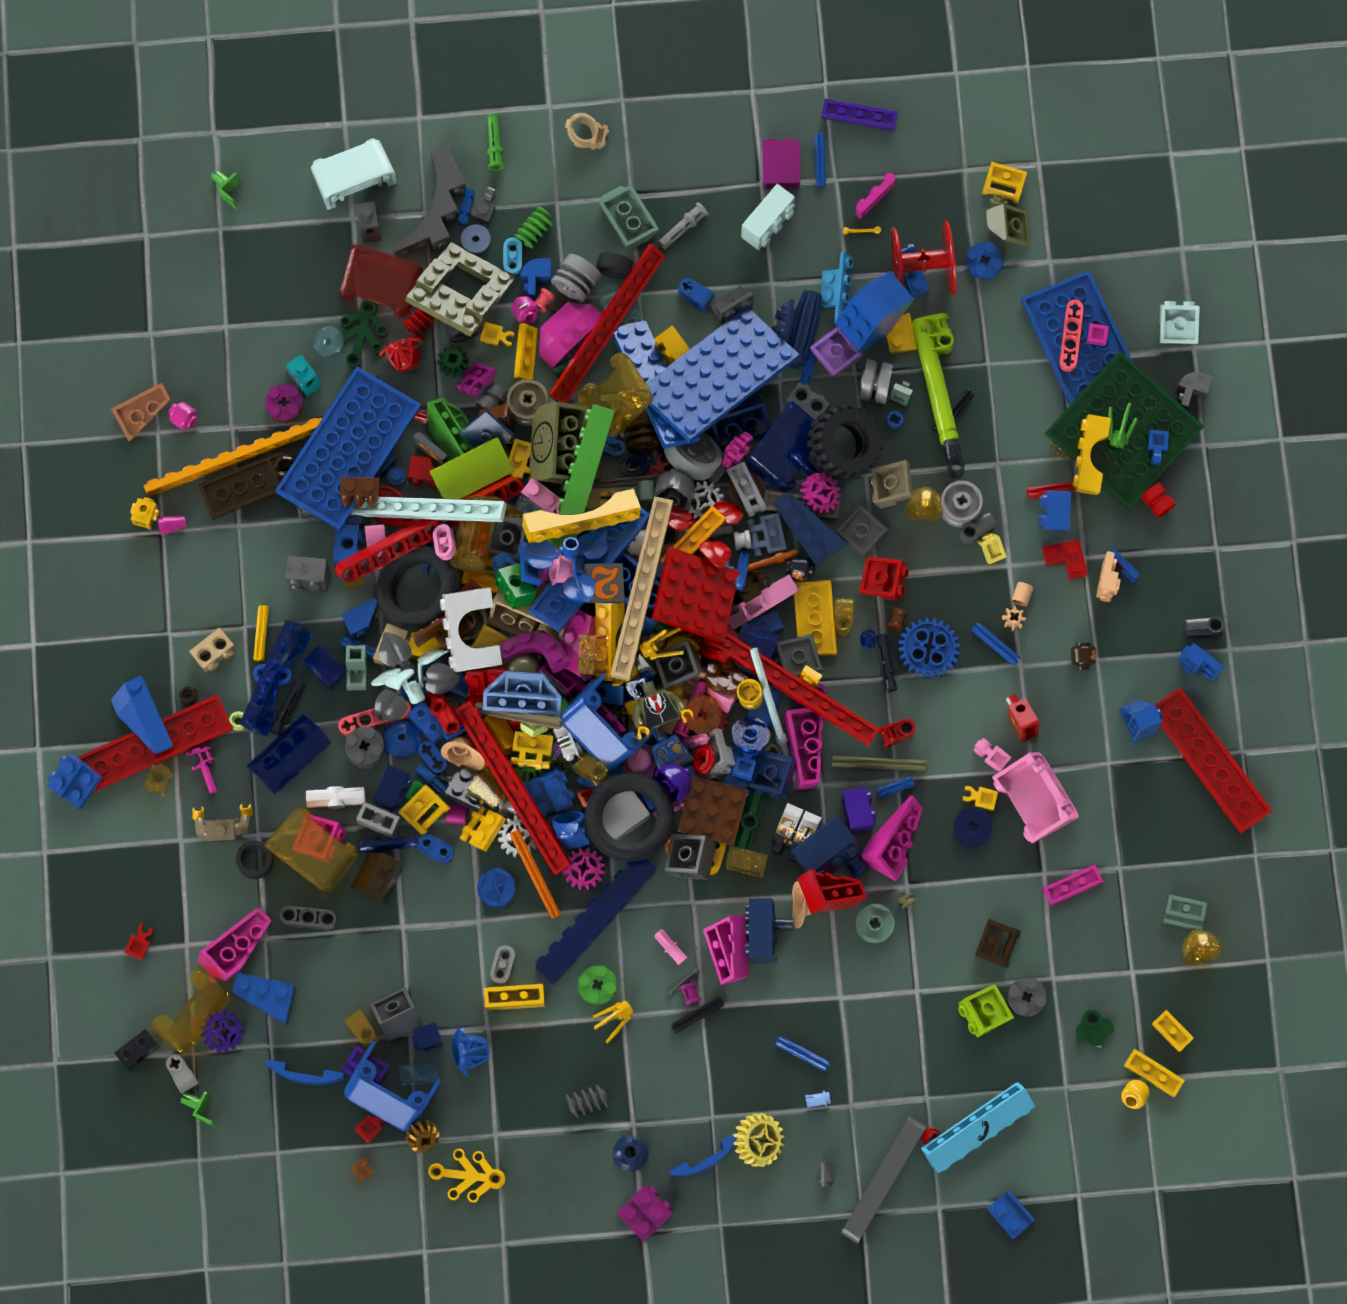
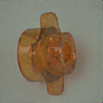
M361 1158L359 1163L350 1167L351 1173L356 1175L358 1182H363L365 1178L374 1173L373 1168L369 1167L367 1160Z

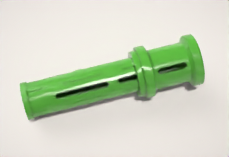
M498 114L487 115L489 135L487 154L489 155L490 162L488 169L499 171L505 168L504 163H502V154L504 152L500 146Z

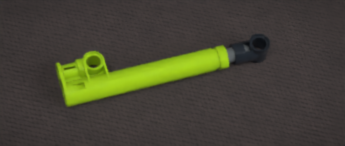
M939 313L913 320L912 327L940 443L945 446L943 452L948 475L951 478L958 479L964 474L965 462L962 458L960 446L956 443L959 441V437L956 432L954 416L939 355L948 354L953 350L954 337L951 329L948 328V314ZM944 340L950 342L948 345L941 344ZM953 465H959L961 469L953 470L951 467Z

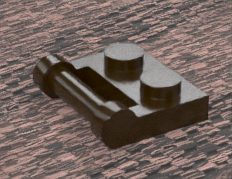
M988 919L975 956L1003 968H1008L1010 963L1008 960L1021 931ZM1005 932L1009 934V938L1002 957L999 958L996 954Z

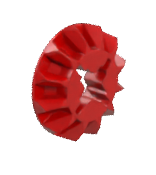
M703 744L697 748L693 757V768L697 774L704 776L705 774H710V770L714 769L713 764L716 762L714 760L716 753L713 747Z

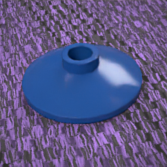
M401 720L388 726L383 736L385 749L392 756L408 758L418 751V747L422 743V736L415 724ZM400 735H405L406 737L403 741H400L398 738Z

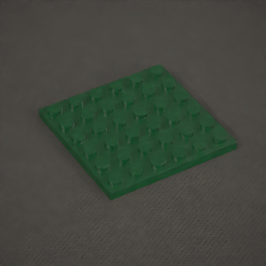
M1119 351L1044 434L1076 462V458L1080 456L1081 449H1078L1079 439L1083 438V431L1081 430L1082 419H1085L1088 414L1108 417V408L1112 407L1114 433L1115 430L1120 431L1127 405L1131 403L1124 432L1127 434L1134 418H1137L1138 421L1129 437L1128 444L1124 448L1113 447L1109 445L1110 441L1106 438V440L1095 443L1090 454L1093 466L1103 474L1101 486L1125 508L1130 510L1205 426L1124 353ZM1149 430L1169 432L1168 449L1166 452L1162 451L1161 463L1159 465L1151 464L1153 450H1147Z

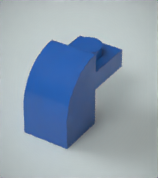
M533 259L522 268L521 282H524V294H528L533 300H536V282L551 283V259Z

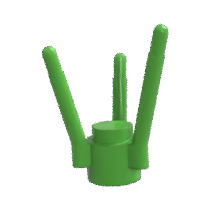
M1131 403L1127 405L1120 431L1115 430L1114 433L1112 407L1108 408V418H1111L1107 440L1110 441V446L1124 448L1128 444L1129 437L1138 421L1137 418H1134L1127 434L1124 432Z

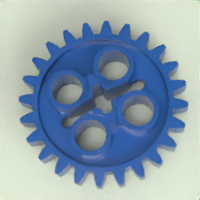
M926 617L925 622L922 623L919 618L918 625L911 622L912 629L905 627L907 634L901 633L900 637L904 640H899L898 644L903 647L898 648V652L903 654L899 659L906 660L903 663V667L909 665L908 672L915 670V677L922 673V679L925 678L926 674L929 675L930 680H932L933 674L940 678L941 671L946 675V668L952 670L953 665L951 663H957L958 661L954 656L960 655V652L956 651V649L960 648V644H955L959 637H953L955 630L948 631L949 624L945 627L942 626L943 620L937 624L936 618L929 622L928 617ZM932 632L934 635L928 664H925L930 633ZM924 634L926 640L919 641L916 636ZM941 637L945 640V643L939 645L935 639ZM920 652L923 658L915 659L913 653ZM939 656L942 661L935 663L932 661V657Z

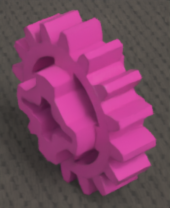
M747 432L741 434L739 438L735 436L725 448L723 454L725 457L721 465L728 469L735 464H740L749 454L753 437Z
M824 472L820 474L815 473L807 477V481L802 483L805 488L800 490V492L804 493L801 500H806L804 506L809 505V510L811 512L815 511L816 514H826L834 510V506L839 504L836 499L841 497L840 494H837L840 487H835L837 481H831L832 476H826Z
M579 848V853L576 854L572 851L573 857L568 856L572 865L563 871V875H568L566 882L572 881L571 887L578 885L581 891L582 887L585 886L588 891L589 885L595 888L596 881L602 882L599 876L605 875V872L601 870L605 867V864L599 863L602 857L596 858V851L591 854L589 848L586 849V852ZM582 857V860H580L579 862H574L576 859ZM590 859L595 862L597 868L590 864ZM586 862L588 870H586L585 873H583L582 877L581 869L579 868H583V865H585ZM571 871L578 875V880L573 877ZM594 876L591 880L586 881L588 877Z

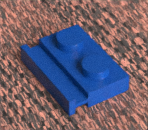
M1010 1190L987 1208L1012 1239L1017 1237L1035 1221Z

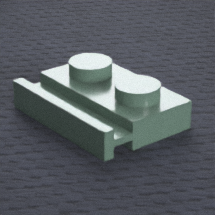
M1169 894L1163 923L1202 931L1208 903Z

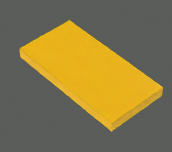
M831 580L794 582L799 590L794 593L797 638L812 634L819 657L837 656Z

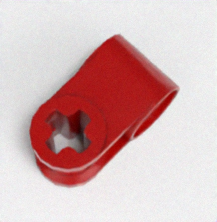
M906 718L880 727L878 733H881L884 748L912 738L915 734V723L911 719ZM902 726H911V732L904 733L901 730Z

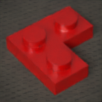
M1079 539L1041 548L1046 567L1065 563L1069 580L1088 576Z

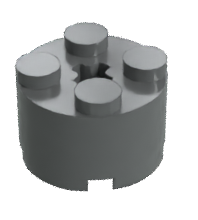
M670 469L669 472L663 473L658 477L654 497L673 500V507H679L687 511L691 506L695 482L677 469Z
M359 727L346 737L345 750L348 759L353 765L361 769H372L382 761L385 754V745L381 735L374 728ZM366 745L368 750L364 751L362 746Z

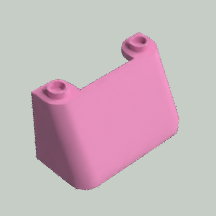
M1040 752L1028 753L992 777L997 791L1007 793L1026 826L1024 827L1025 831L1023 834L1027 841H1031V843L1041 840L1079 817L1076 808L1047 760Z

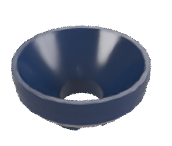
M637 1136L622 1137L613 1148L614 1162L624 1171H637L648 1160L647 1145ZM629 1146L634 1147L637 1151L633 1158L626 1157L624 1153L625 1149Z

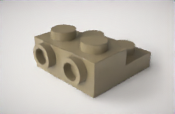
M907 460L872 469L870 479L874 489L872 499L875 505L882 509L897 505L900 500L913 497L910 464Z

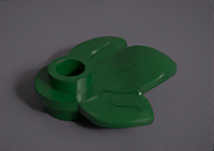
M1088 1010L1084 1013L1082 1022L1076 1028V1039L1079 1043L1088 1039L1093 1046L1101 1048L1105 1042V1034L1115 1032L1113 1023L1108 1018L1102 1017L1098 1011ZM1090 1016L1095 1018L1094 1023L1089 1022L1088 1018Z

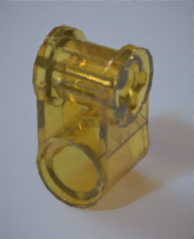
M834 598L835 631L839 635H848L852 630L854 598ZM842 622H845L846 627H842Z
M583 752L572 766L576 774L596 786L610 778L606 766L586 752Z
M360 1009L344 1019L346 1025L364 1047L368 1048L372 1041L377 1043V1035ZM368 1034L371 1039L367 1040L364 1035Z

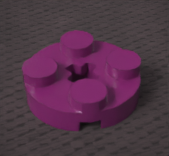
M280 384L269 389L265 399L266 410L278 422L293 421L303 410V398L297 387L289 384ZM282 399L290 401L289 404H286V407H282V404H279Z

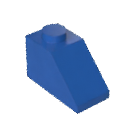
M376 598L341 614L352 639L355 637L357 639L362 638L370 631L379 606Z

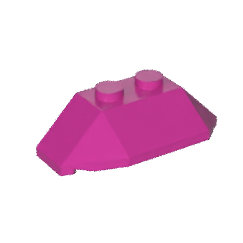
M567 302L540 327L539 356L553 369L588 336L602 313L592 304Z

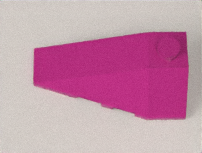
M910 796L876 832L861 854V857L871 868L894 881H898L908 861L906 854L908 848L912 847L911 837L913 831L917 830L923 809L914 796Z
M258 907L201 950L198 962L210 975L225 981L241 970L270 925V918Z

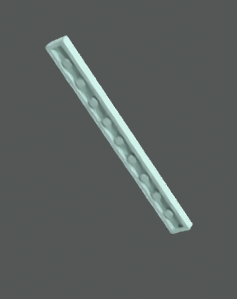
M379 497L378 503L374 508L369 506L366 498L362 507L358 508L356 506L350 516L503 522L507 504L504 501Z

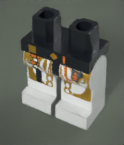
M787 803L773 837L771 852L781 856L784 848L793 850L817 831L822 818L805 811L797 830L796 828L803 814V809ZM790 852L788 860L798 863L793 853Z

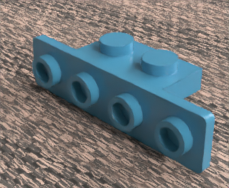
M841 252L839 269L826 270L822 273L821 308H835L834 322H836L850 302L851 272L854 262L853 257L846 252Z

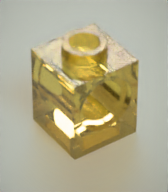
M162 764L158 766L152 765L144 785L146 790L165 796L173 774L169 771L170 768ZM157 775L164 776L162 782L156 783L154 781Z

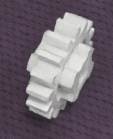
M704 481L703 485H700L699 482L696 483L692 497V503L696 505V509L694 510L691 505L688 511L694 516L695 520L701 518L705 514L703 512L708 511L715 504V501L711 499L712 494L716 502H719L724 497L723 494H719L720 488L713 489V483L710 486H707L706 481ZM707 497V503L700 507V501L703 502Z
M514 815L513 821L507 818L508 824H503L502 828L504 830H499L498 832L502 836L498 838V842H503L501 849L507 848V855L513 852L514 858L519 854L516 848L509 845L513 841L510 833H507V831L514 826L512 831L519 829L525 843L527 840H531L527 845L529 851L531 848L536 850L537 846L534 844L535 842L529 832L520 826L524 825L521 819H518L516 815Z

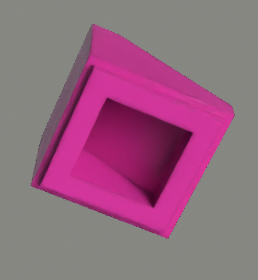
M448 804L450 809L446 814V824L466 825L467 807Z

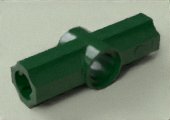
M756 793L749 794L733 849L743 853L750 852L766 797ZM752 819L755 824L752 827H747L744 821Z

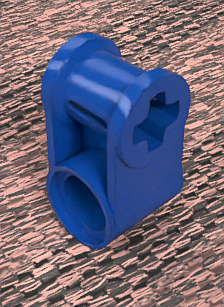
M690 278L683 279L679 284V297L700 311H705L715 297V294L710 289Z

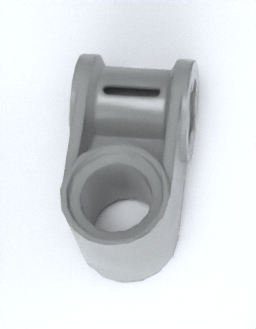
M172 1055L167 1059V1069L181 1094L199 1084L183 1058L178 1055ZM174 1060H176L177 1062L180 1061V1063L178 1064V1069H176L175 1067L171 1068V1066H173Z

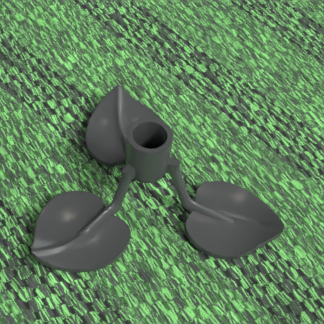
M384 632L379 647L381 661L388 666H396L400 662L401 671L407 669L414 670V674L410 678L415 673L418 674L414 661L409 659L412 651L408 642L396 634ZM434 663L428 667L426 671L427 676L422 674V679L427 680L426 689L433 694H443L450 691L460 680V676L444 663ZM402 686L397 690L396 694L391 689H385L377 696L375 712L379 720H395L405 714L407 702L404 697L399 696Z

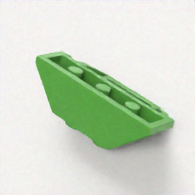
M443 397L428 402V429L440 449L447 454L448 461L474 449L460 435V431L469 424V420L464 412L447 402Z

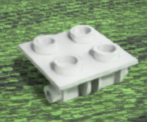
M563 726L560 729H553L558 743L570 740L559 745L562 748L563 757L567 761H571L574 759V755H577L582 762L581 756L584 755V752L579 742L575 741V738Z

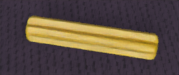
M265 605L258 607L253 658L259 662L264 661L269 614V608Z

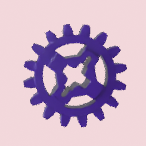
M217 1010L216 1016L210 1013L211 1019H204L207 1024L206 1026H201L205 1030L201 1037L206 1038L203 1043L206 1045L210 1044L209 1049L211 1050L216 1047V1052L218 1053L222 1049L225 1053H228L229 1047L235 1050L234 1044L241 1043L238 1038L244 1037V1034L240 1033L244 1026L238 1025L241 1019H235L236 1014L231 1013L229 1015L227 1010H224L223 1014L220 1010ZM225 1019L230 1020L233 1025H227ZM222 1028L226 1029V1031L223 1032V1035L219 1034V1032L222 1031ZM212 1038H218L220 1044L215 1043Z

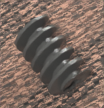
M604 1084L603 1089L596 1085L595 1092L589 1087L588 1094L581 1090L580 1097L575 1092L573 1093V1099L566 1095L571 1114L573 1113L577 1118L579 1117V1111L586 1115L587 1109H589L593 1113L594 1106L599 1110L602 1109V1104L609 1108V1099Z

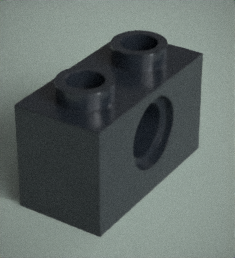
M144 1029L114 1053L124 1067L130 1071L159 1049L160 1046L147 1029Z

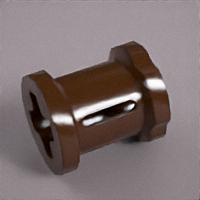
M897 607L892 608L893 615L887 627L902 632L904 630L903 623L905 617L908 616L909 612Z

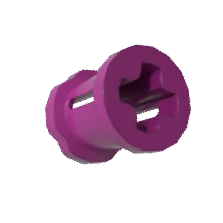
M696 982L679 987L680 991H683L685 1006L694 1005L702 1001L696 991Z

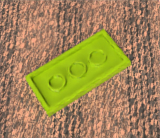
M498 437L430 471L442 499L459 500L514 472Z

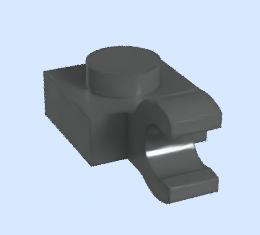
M488 187L484 200L478 198L471 214L472 217L487 223L490 222L496 208V204L492 203L496 194L495 189Z

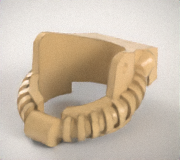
M576 113L566 120L565 128L568 129V136L574 142V146L579 148L590 147L594 150L605 147V137L609 132L608 126L604 124L601 126L600 123L595 122L596 120L589 114L587 115V113ZM580 120V123L587 125L591 129L592 138L587 140L579 138L572 128L573 123Z

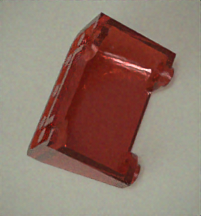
M353 244L338 293L344 300L351 301V299H356L357 296L391 307L394 315L399 318H409L414 306L405 301L406 296L414 288L417 279L424 271L422 266L414 262Z

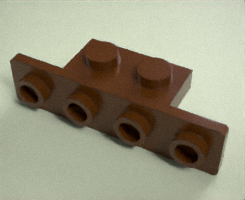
M472 611L466 613L460 620L458 632L461 640L476 630L475 626L466 616ZM445 616L434 620L430 626L419 630L413 636L417 647H420L434 637L441 648L447 650L446 638H448V631L443 626Z

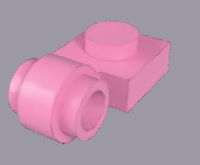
M986 739L978 740L974 745L975 749L973 751L980 757L987 755L988 757L984 762L998 773L1001 772L1012 757L997 745L991 750L990 747L992 745Z

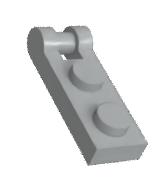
M745 462L728 468L727 473L745 507L747 515L752 517L758 511L763 512L767 510ZM755 499L757 504L751 506L750 501Z

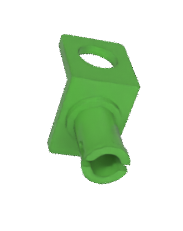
M219 169L215 170L217 175L213 172L211 179L220 185L217 189L219 194L234 209H237L238 207L234 199L228 195L241 182L237 173L234 172L228 178Z
M185 1092L183 1096L187 1099L181 1098V1104L195 1109L192 1114L195 1118L217 1128L218 1125L213 1121L202 1117L212 1096L204 1092L202 1097L198 1098Z

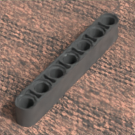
M909 1116L843 1228L842 1235L858 1244L925 1130L926 1126Z

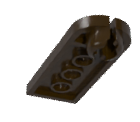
M275 453L198 484L212 520L276 495V488L288 472H283L282 470L290 468L295 459L286 453Z

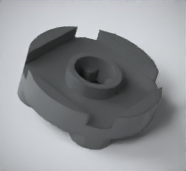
M1021 978L1016 980L1008 990L1007 1002L1015 1014L1033 1017L1042 1011L1046 1004L1047 995L1043 985L1036 979ZM1025 992L1032 995L1030 998L1031 1002L1029 1003L1026 1000H1022L1023 993Z

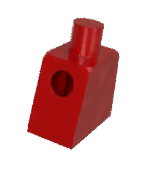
M1016 694L1009 696L1006 699L1009 704L1008 717L1021 743L1038 736L1039 720L1027 700H1019Z

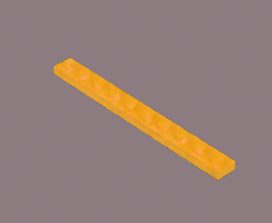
M312 418L304 425H294L288 431L276 432L267 439H257L248 446L241 445L235 451L219 454L217 458L204 459L200 462L201 464L186 466L177 473L170 472L164 478L149 480L143 486L148 497L309 437L313 434L322 418Z

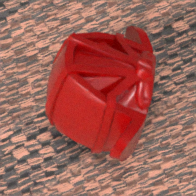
M409 337L386 346L380 352L379 357L381 359L387 354V359L397 371L402 373L411 371L420 366L421 346L417 342H424L421 337Z

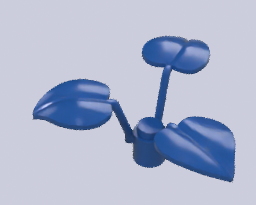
M592 532L578 539L573 537L566 538L563 542V547H559L557 554L555 547L547 541L534 542L530 545L522 546L521 551L524 559L537 569L552 567L553 559H557L561 553L567 559L572 560L574 578H568L564 582L563 592L569 599L585 603L593 598L595 583L589 575L577 576L576 557L579 553L580 556L585 555L590 560L602 558L607 552V532Z

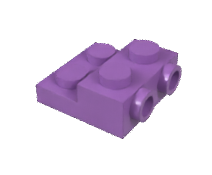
M838 327L834 328L810 347L811 352L833 378L845 368L851 367L863 356V352L859 353Z

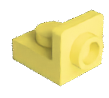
M987 533L981 536L982 539L977 540L978 544L982 547L988 564L1007 557L998 535Z

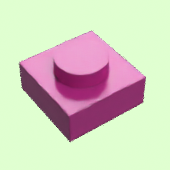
M1090 323L1087 343L1105 346L1109 326Z

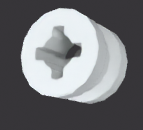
M745 530L743 533L733 532L736 551L741 548L751 549L749 530Z

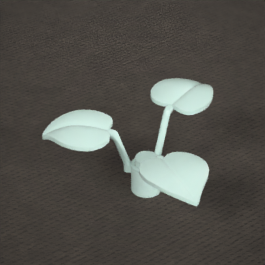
M431 650L417 659L419 662V683L416 681L408 683L407 681L414 674V670L407 669L401 671V669L394 668L381 673L371 682V685L380 686L385 684L396 690H399L402 686L411 704L419 703L425 699L421 689L424 687L422 682V666L433 662L445 653L451 652V650Z

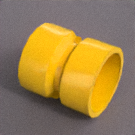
M746 679L738 685L737 695L740 704L745 709L755 710L762 705L764 695L760 684L756 680Z

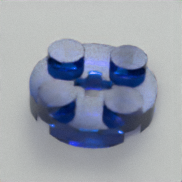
M745 717L744 720H738L733 725L731 732L733 747L747 754H760L767 747L770 739L769 729L761 719L756 717ZM752 732L755 738H748L745 734L749 735Z
M966 808L956 816L953 824L955 837L967 847L984 844L992 832L990 816L981 809ZM969 823L978 825L976 832L968 830Z

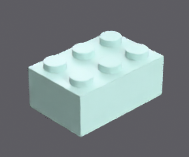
M776 184L742 224L741 238L758 251L762 246L765 248L771 241L770 237L773 233L777 234L781 230L785 219L789 220L794 214L795 197L779 184Z

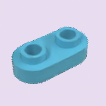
M514 237L508 238L503 245V268L505 272L511 275H517L522 269V243ZM516 247V250L511 251L510 248ZM511 264L516 265L514 269H511L509 266Z

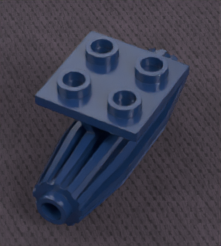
M803 291L796 309L793 308L795 300L790 299L781 308H778L775 314L777 322L772 330L782 339H788L787 343L799 353V358L789 365V367L794 369H800V367L805 365L811 352L810 347L814 344L820 320L822 297L816 291Z

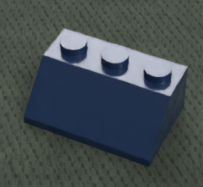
M760 393L748 397L710 427L714 440L721 451L725 450L735 436L739 438L744 432L753 437L752 441L773 435L766 405Z
M837 815L791 850L804 873L813 869L817 873L824 874L827 872L831 873V875L862 851L856 838Z

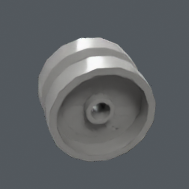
M867 359L860 383L861 392L859 400L869 401L874 390L876 391L875 402L885 405L893 364L884 362L881 365L880 373H876L878 367L877 360Z
M956 481L949 484L944 489L940 500L942 518L949 525L962 528L966 523H971L978 519L983 505V497L980 490L968 481Z

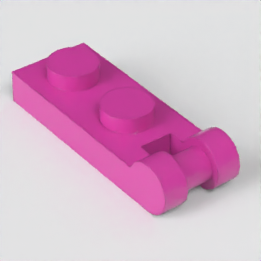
M893 173L885 174L884 181L878 187L874 186L865 200L861 199L857 203L855 215L859 219H862L894 187L895 175Z

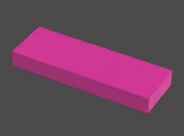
M1096 864L1043 887L1042 890L1050 906H1053L1104 881Z

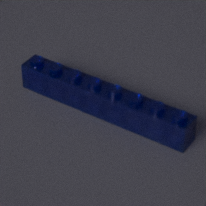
M648 859L627 862L628 866L624 870L620 869L613 878L615 880L611 884L607 883L600 891L602 894L599 898H593L587 905L589 909L585 913L581 912L574 920L576 923L572 927L568 926L561 935L563 937L560 941H554L548 948L550 952L546 956L542 955L535 962L537 965L535 967L536 972L552 986L657 872V867Z

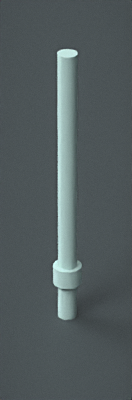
M750 649L776 733V743L780 746L782 755L790 756L787 746L788 739L786 733H783L758 649Z

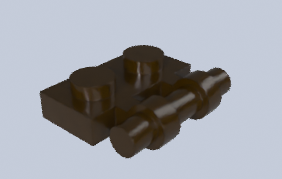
M753 570L751 573L752 577L750 579L746 577L744 590H735V595L744 603H748L762 594L761 590L771 586L770 578L764 575L763 572Z

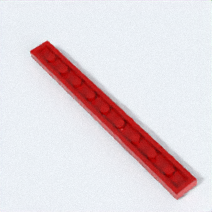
M653 244L648 245L548 395L554 401L561 403L569 401L665 258V255Z
M727 632L722 643L707 639L706 644L712 648L727 652L731 660L757 675L750 649L753 648ZM759 653L769 684L865 745H870L879 732L878 727Z
M472 700L467 701L454 710L552 872L554 875L559 874L572 865L570 859Z

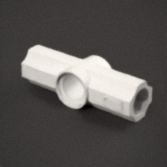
M333 786L328 787L326 790L306 791L307 808L328 807L329 809H340L349 805H363L365 802L364 787L344 788Z

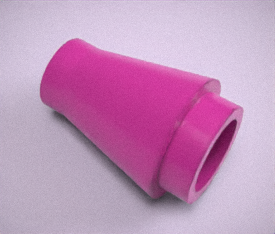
M162 516L161 519H157L160 534L165 533L167 535L186 527L184 516Z

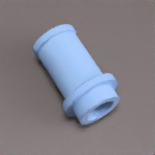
M823 1091V1093L805 1095L807 1108L825 1105L826 1107L827 1104H831L829 1092Z

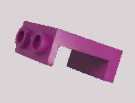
M791 138L784 141H777L776 139L762 141L763 190H771L776 184H779L784 189H800V141H795V139Z

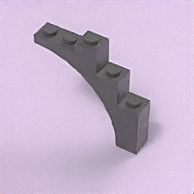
M448 145L430 152L437 177L433 203L425 219L417 229L405 239L392 245L396 258L400 256L406 257L416 249L422 250L430 243L433 250L436 248L442 249L450 243V236L443 222H451L458 216V209L452 199V195L462 194L466 189V183Z

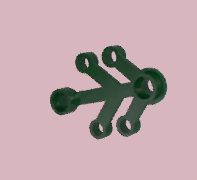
M373 300L363 301L358 311L340 319L341 327L348 329L351 327L352 322L362 318L361 324L343 334H337L335 337L336 344L344 346L347 340L357 335L353 352L349 353L346 357L347 365L352 369L361 365L360 352L365 336L371 345L373 354L379 355L383 350L382 344L376 340L368 327L370 319L377 328L376 332L379 337L384 338L388 334L387 327L382 324L377 316L378 305ZM371 307L372 311L367 312L366 308ZM348 320L349 324L344 325L343 321ZM385 329L386 331L385 333L380 334L379 330ZM342 337L344 341L338 342V338ZM379 346L381 349L375 351L374 347ZM356 359L357 363L351 364V360Z

